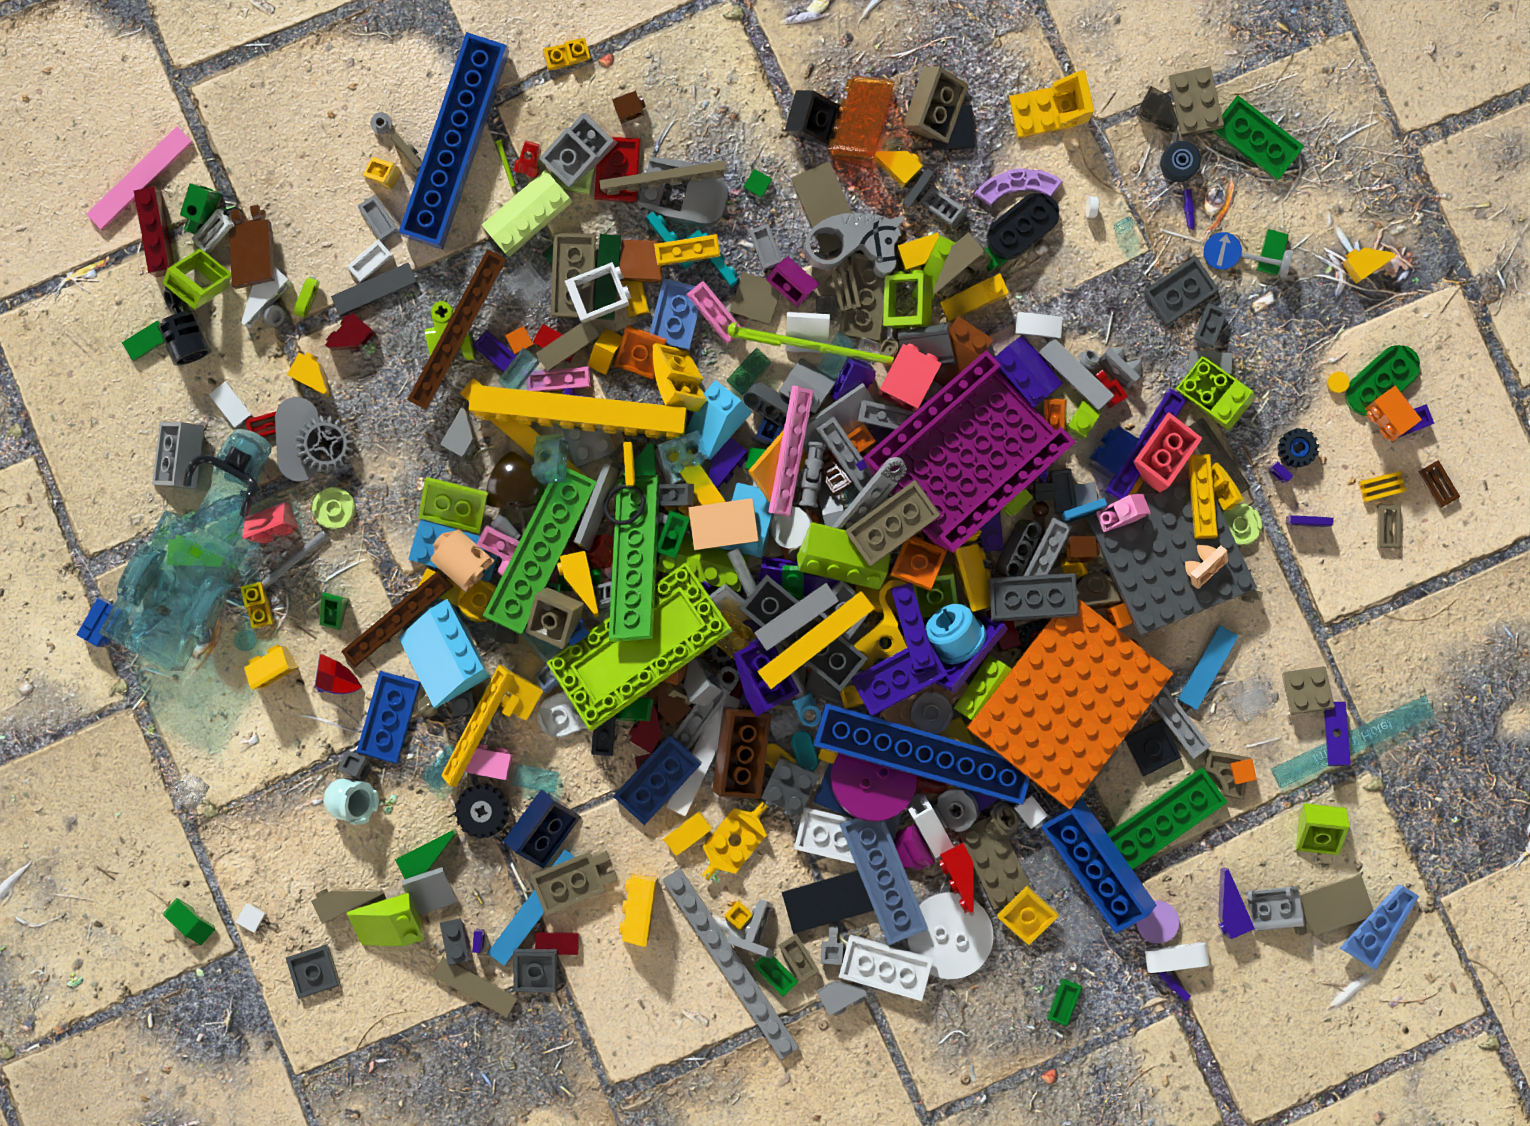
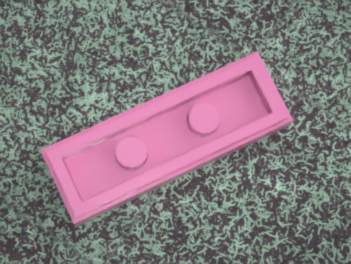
M701 281L686 295L723 341L728 344L734 339L729 336L728 327L731 323L737 321L707 284Z
M590 367L552 369L549 372L547 370L526 372L527 391L554 392L563 391L566 388H574V390L591 388Z

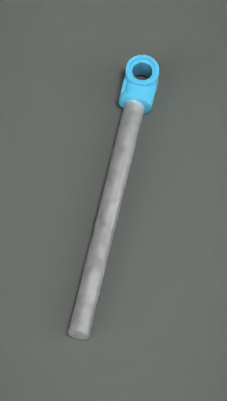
M739 548L727 553L748 597L756 588V584ZM780 642L775 645L779 654L786 650L785 646ZM795 670L791 673V676L800 693L794 696L795 699L792 700V703L801 722L806 726L812 727L821 720V713L811 692L806 693ZM809 709L814 710L816 713L815 718L810 721L804 718L805 711Z

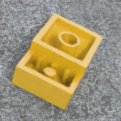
M655 343L653 345L654 372L658 389L665 405L685 407L687 410L699 412L707 398L699 386L703 381V377L688 350Z

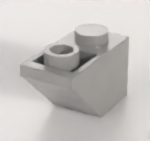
M835 979L817 989V994L829 1016L832 1014L838 1016L847 1010L846 1006L852 1003L857 1005L863 1002L867 991L864 987Z

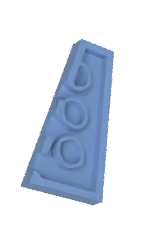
M1398 884L1344 942L1340 949L1377 970L1419 896Z

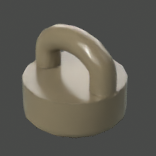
M428 696L421 698L418 702V711L425 717L436 715L440 709V706L436 709L433 707Z

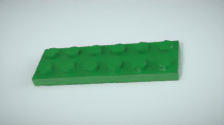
M1200 767L1109 831L1107 835L1133 870L1228 802L1204 768Z

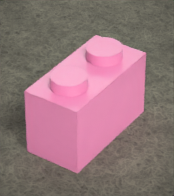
M479 743L464 772L507 780L513 754L508 753L509 749L496 747L495 750L487 749L488 745Z

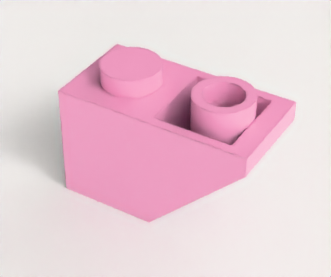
M1130 494L1096 512L1103 532L1133 523L1151 514L1143 494Z

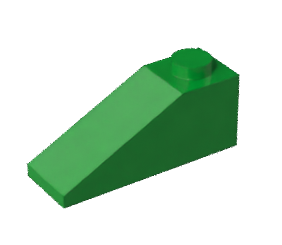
M454 829L395 859L404 879L428 872L457 834V830Z

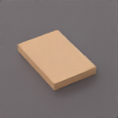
M753 498L688 507L694 550L759 541Z

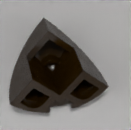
M510 451L495 465L486 492H489L487 506L509 508L513 503H522L523 506L540 501L545 491L542 482L533 467L519 454Z

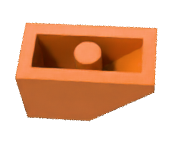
M1124 602L1105 609L1109 623L1116 629L1133 623Z

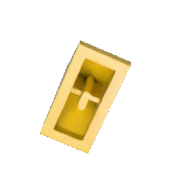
M372 157L363 176L392 191L402 172L395 164Z
M606 328L594 344L587 366L607 375L619 351L623 336Z

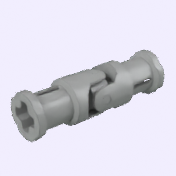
M808 442L809 452L808 459L805 460L806 469L803 473L801 485L803 494L799 506L818 508L816 503L817 493L821 489L822 472L820 470L824 467L822 460L824 449H826L827 445L820 442ZM806 479H808L809 481H818V483H810L807 482Z

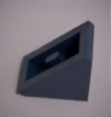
M764 417L755 436V442L769 447L782 432L783 428Z

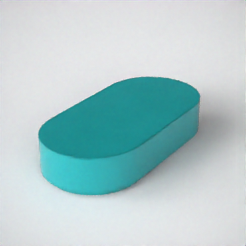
M797 731L791 738V745L797 764L810 771H814L819 761L815 747H813L812 737L806 731Z

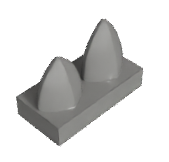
M1109 348L1099 358L1098 363L1117 379L1126 390L1140 378L1141 360H1133L1126 363L1124 361V348Z

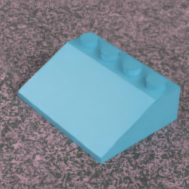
M448 599L429 609L399 637L435 709L491 677L455 606Z

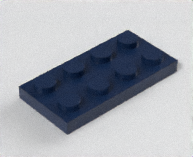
M670 734L613 797L645 825L697 770L702 762Z

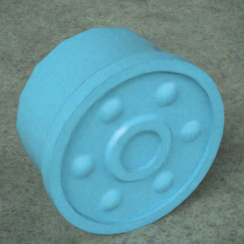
M962 604L946 605L938 609L926 624L928 640L939 660L946 664H958L972 658L979 652L986 640L984 625L975 618L968 607Z

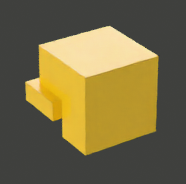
M510 670L514 677L498 708L508 717L513 713L527 721L543 690L540 686Z

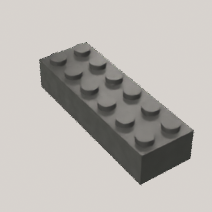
M765 575L739 609L763 627L799 601L768 575ZM818 616L780 641V643L788 648L822 622V620ZM840 635L805 663L841 692L868 658Z

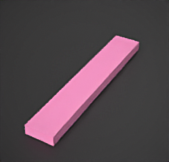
M179 127L174 128L86 215L101 230H104L135 200L133 190L147 188L193 142Z
M792 386L768 513L790 517L814 390Z

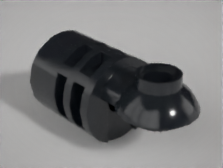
M165 286L164 300L174 314L164 318L157 327L162 334V339L166 344V349L173 365L181 366L204 358L212 352L205 333L202 331L196 311L190 310L185 301Z

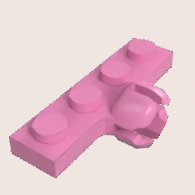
M486 525L477 545L502 558L498 573L500 576H503L520 541ZM556 566L549 580L553 583L558 575V566Z

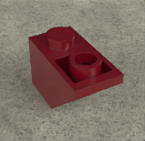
M352 313L341 321V327L336 332L333 331L327 337L325 346L332 351L362 349L376 332Z
M655 704L652 707L650 721H640L639 725L634 724L629 732L631 736L629 741L649 753H653L663 736Z

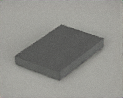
M1194 256L1145 289L1142 293L1164 325L1168 326L1217 293L1219 289L1199 259Z

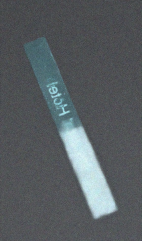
M1426 695L1348 731L1350 755L1434 716L1435 713ZM1326 742L1271 768L1279 788H1284L1327 767Z

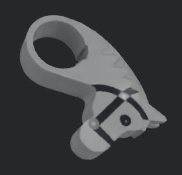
M845 213L829 217L809 231L803 247L805 258L809 264L817 269L830 270L837 267L857 250H861L866 258L873 262V272L875 275L884 278L885 275H890L896 266L894 245L901 237L898 227L902 224L904 217L900 216L889 219L870 213ZM820 233L836 235L837 240L841 241V254L832 260L820 259L812 252L810 240Z

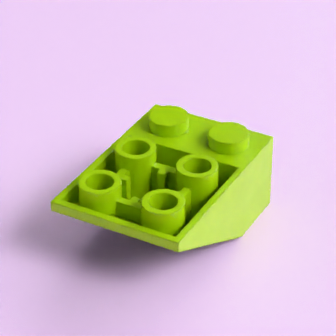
M1201 356L1176 387L1179 393L1227 431L1231 430L1256 399L1254 392L1204 356Z

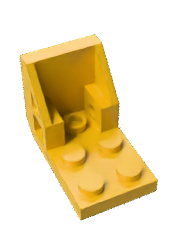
M1085 70L1077 71L1053 82L1050 88L1011 95L1008 98L1017 139L1080 126L1089 122L1094 113Z

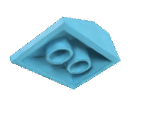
M716 380L704 392L707 401L699 412L694 411L684 438L709 460L712 459L752 413L741 399Z
M737 482L732 501L753 498L759 541L720 548L731 551L739 548L743 554L761 558L766 554L774 514L768 513L770 503L759 487Z

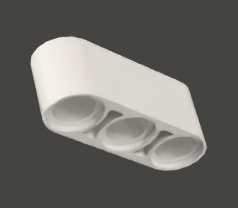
M1205 942L1145 950L1147 971L1149 973L1210 965L1207 943Z

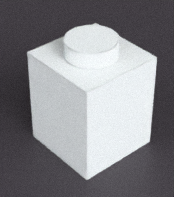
M1030 794L1025 797L1023 805L1016 804L1013 807L1030 829L1033 827L1037 829L1046 822L1044 818L1048 815Z

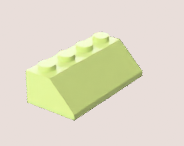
M544 170L486 220L482 226L504 253L510 257L572 204L573 201L551 175Z

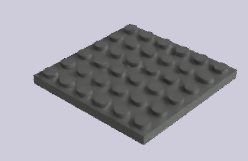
M1189 478L1170 485L1161 493L1155 491L1145 495L1144 498L1151 514L1133 523L1103 532L1097 515L1091 516L1086 520L1093 536H1096V543H1099L1101 554L1139 636L1257 589L1215 497L1218 537L1216 539L1194 538ZM1197 545H1207L1216 549L1222 546L1227 550L1228 562L1197 589L1192 585L1191 577L1186 572L1185 562H1203L1198 554Z

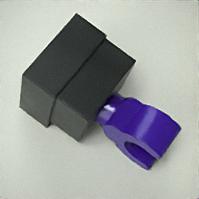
M1047 468L1038 476L1039 482H1033V499L1035 501L1055 500L1054 482L1047 481Z

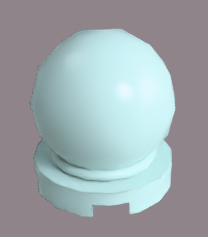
M340 778L328 786L323 801L326 811L337 820H345L354 825H363L370 821L368 818L372 815L373 811H377L379 798L378 792L372 788L371 784L355 781L351 778Z

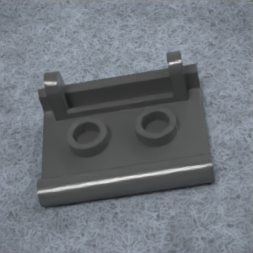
M943 322L940 325L913 329L904 328L899 331L900 348L903 344H912L920 349L919 352L924 355L929 353L939 359L938 362L941 363L940 366L956 364V357L948 330L949 323Z

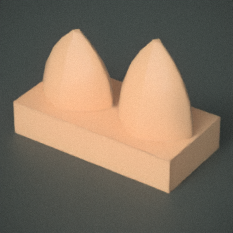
M1197 545L1198 554L1203 562H1185L1186 572L1191 577L1192 585L1197 589L1228 562L1227 550L1222 546L1216 549L1207 545Z

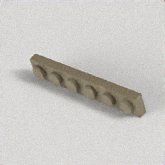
M719 161L599 181L600 188L604 193L616 195L621 190L636 192L640 190V187L648 186L650 189H654L666 183L679 185L685 180L699 182L704 177L710 176L712 179L724 177V174H729L726 161Z

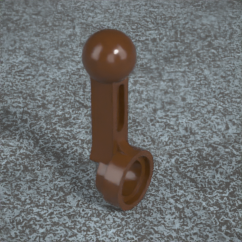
M1043 501L1036 502L1032 507V512L1036 516V522L1042 528V533L1031 554V558H1033L1035 549L1039 546L1045 534V517L1049 513V506Z

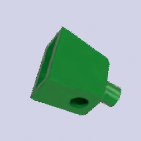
M190 183L180 212L181 216L187 218L183 230L196 234L199 224H205L214 213L222 193L203 185Z

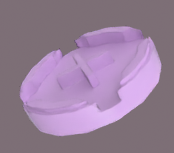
M1154 900L1157 906L1148 917L1138 921L1136 927L1144 939L1151 943L1160 944L1168 942L1175 936L1180 921L1178 913L1173 906L1165 901Z

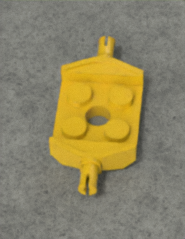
M763 801L751 812L733 808L705 842L703 849L710 863L701 875L703 877L706 876V880H709L718 869L736 874L767 836L760 821V815L769 806L766 804L763 806ZM732 834H738L741 837V843L738 846H732L729 843V837Z

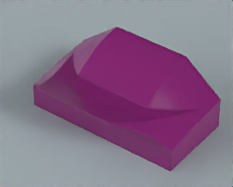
M916 824L896 833L893 843L905 869L917 871L935 863Z

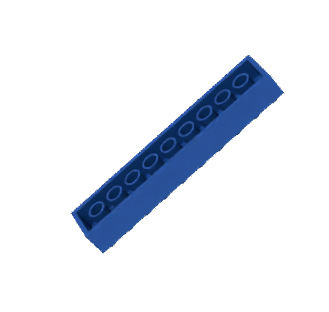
M466 32L399 229V233L403 237L443 250L509 55L507 45Z
M824 704L821 720L819 721L813 742V747L1018 805H1023L1030 781L1026 775L995 751L830 704Z

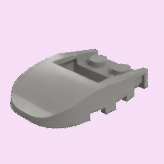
M650 158L647 173L669 170L671 167L694 166V164L682 160ZM710 176L704 177L699 182H691L689 180L681 211L660 206L666 184H661V187L650 189L647 186L642 187L637 204L638 208L642 209L644 207L653 211L656 216L660 214L663 218L673 221L675 224L709 227L716 224L724 213L728 199V188L722 178L712 179Z

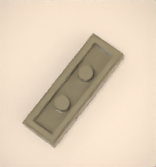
M591 321L583 324L580 323L535 354L549 372L598 339L600 334Z

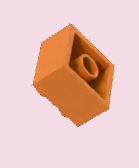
M1396 386L1365 408L1368 418L1373 423H1377L1380 427L1381 435L1391 442L1422 420Z

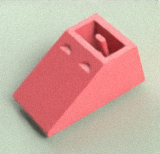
M283 502L245 517L243 539L266 544L273 541V537L277 535L283 537L294 533L293 529L298 528V524L290 504Z

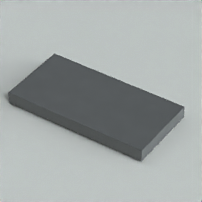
M1075 573L989 578L992 622L1078 617Z

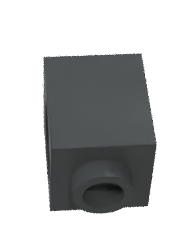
M347 750L337 769L347 778L365 782L373 765L365 757Z

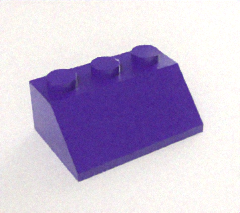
M1024 335L1017 338L994 357L1001 365L998 372L1033 408L1063 384V381Z

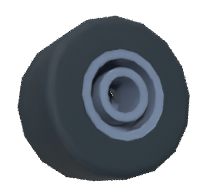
M1188 141L1174 142L1166 148L1161 157L1160 167L1162 173L1168 179L1175 182L1189 180L1199 169L1201 156L1199 150Z

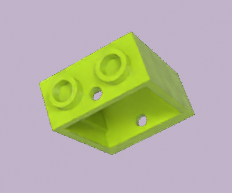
M198 249L169 267L162 284L196 310L227 289L231 280V273L202 249ZM193 269H197L212 281L213 284L206 289H202L185 274Z
M913 270L912 274L894 271L893 275H885L883 326L890 329L931 326L932 276L925 274L923 270ZM918 281L917 316L896 317L897 282Z

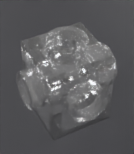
M185 772L183 777L174 785L172 794L178 798L176 802L188 808L191 805L197 808L205 800L206 792L210 786Z

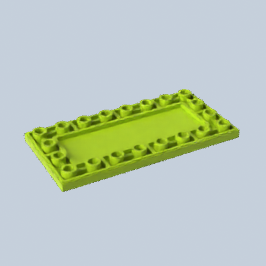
M685 562L655 584L653 639L611 642L609 640V617L590 630L588 636L573 646H568L546 663L585 725L592 732L733 630L690 566Z

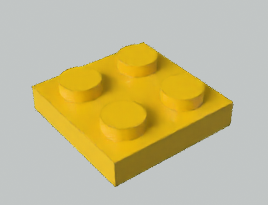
M1026 886L997 914V917L1025 943L1030 945L1059 917V914L1030 887Z

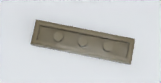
M444 956L432 975L505 1017H508L518 999L515 995L459 964L448 966L447 958Z

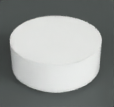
M1089 196L1086 203V217L1095 218L1098 214L1099 199L1095 196Z

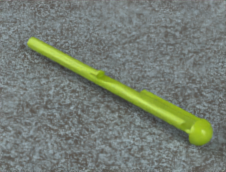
M737 322L731 323L728 327V334L732 338L780 347L781 344L818 350L819 353H832L892 365L894 357L738 327Z

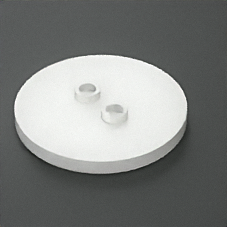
M954 892L935 894L924 900L919 907L928 929L907 938L911 952L933 958L930 974L943 979H958L974 973L987 960L993 945V927L986 911L974 900V915L970 916L969 912L964 913L959 903V900L962 898L959 893L954 894Z

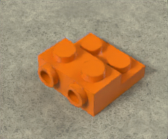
M912 536L903 543L891 576L931 591L946 557L947 550H944L943 547L935 543H926L918 536Z

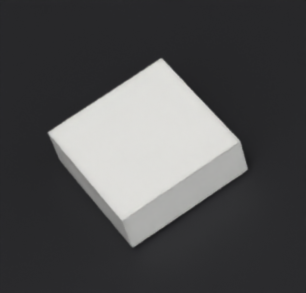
M246 903L236 923L255 933L266 913Z

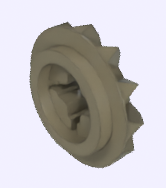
M1003 801L993 805V810L990 812L993 819L990 822L994 823V830H998L1000 835L1006 836L1015 833L1018 827V817L1014 808L1009 803ZM1001 817L1007 818V820L1002 821Z

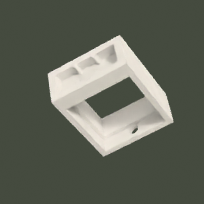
M613 262L565 281L582 324L629 306L627 299L631 298L627 286L622 287L620 279H623L619 266L614 267ZM611 273L621 300L587 314L576 286Z

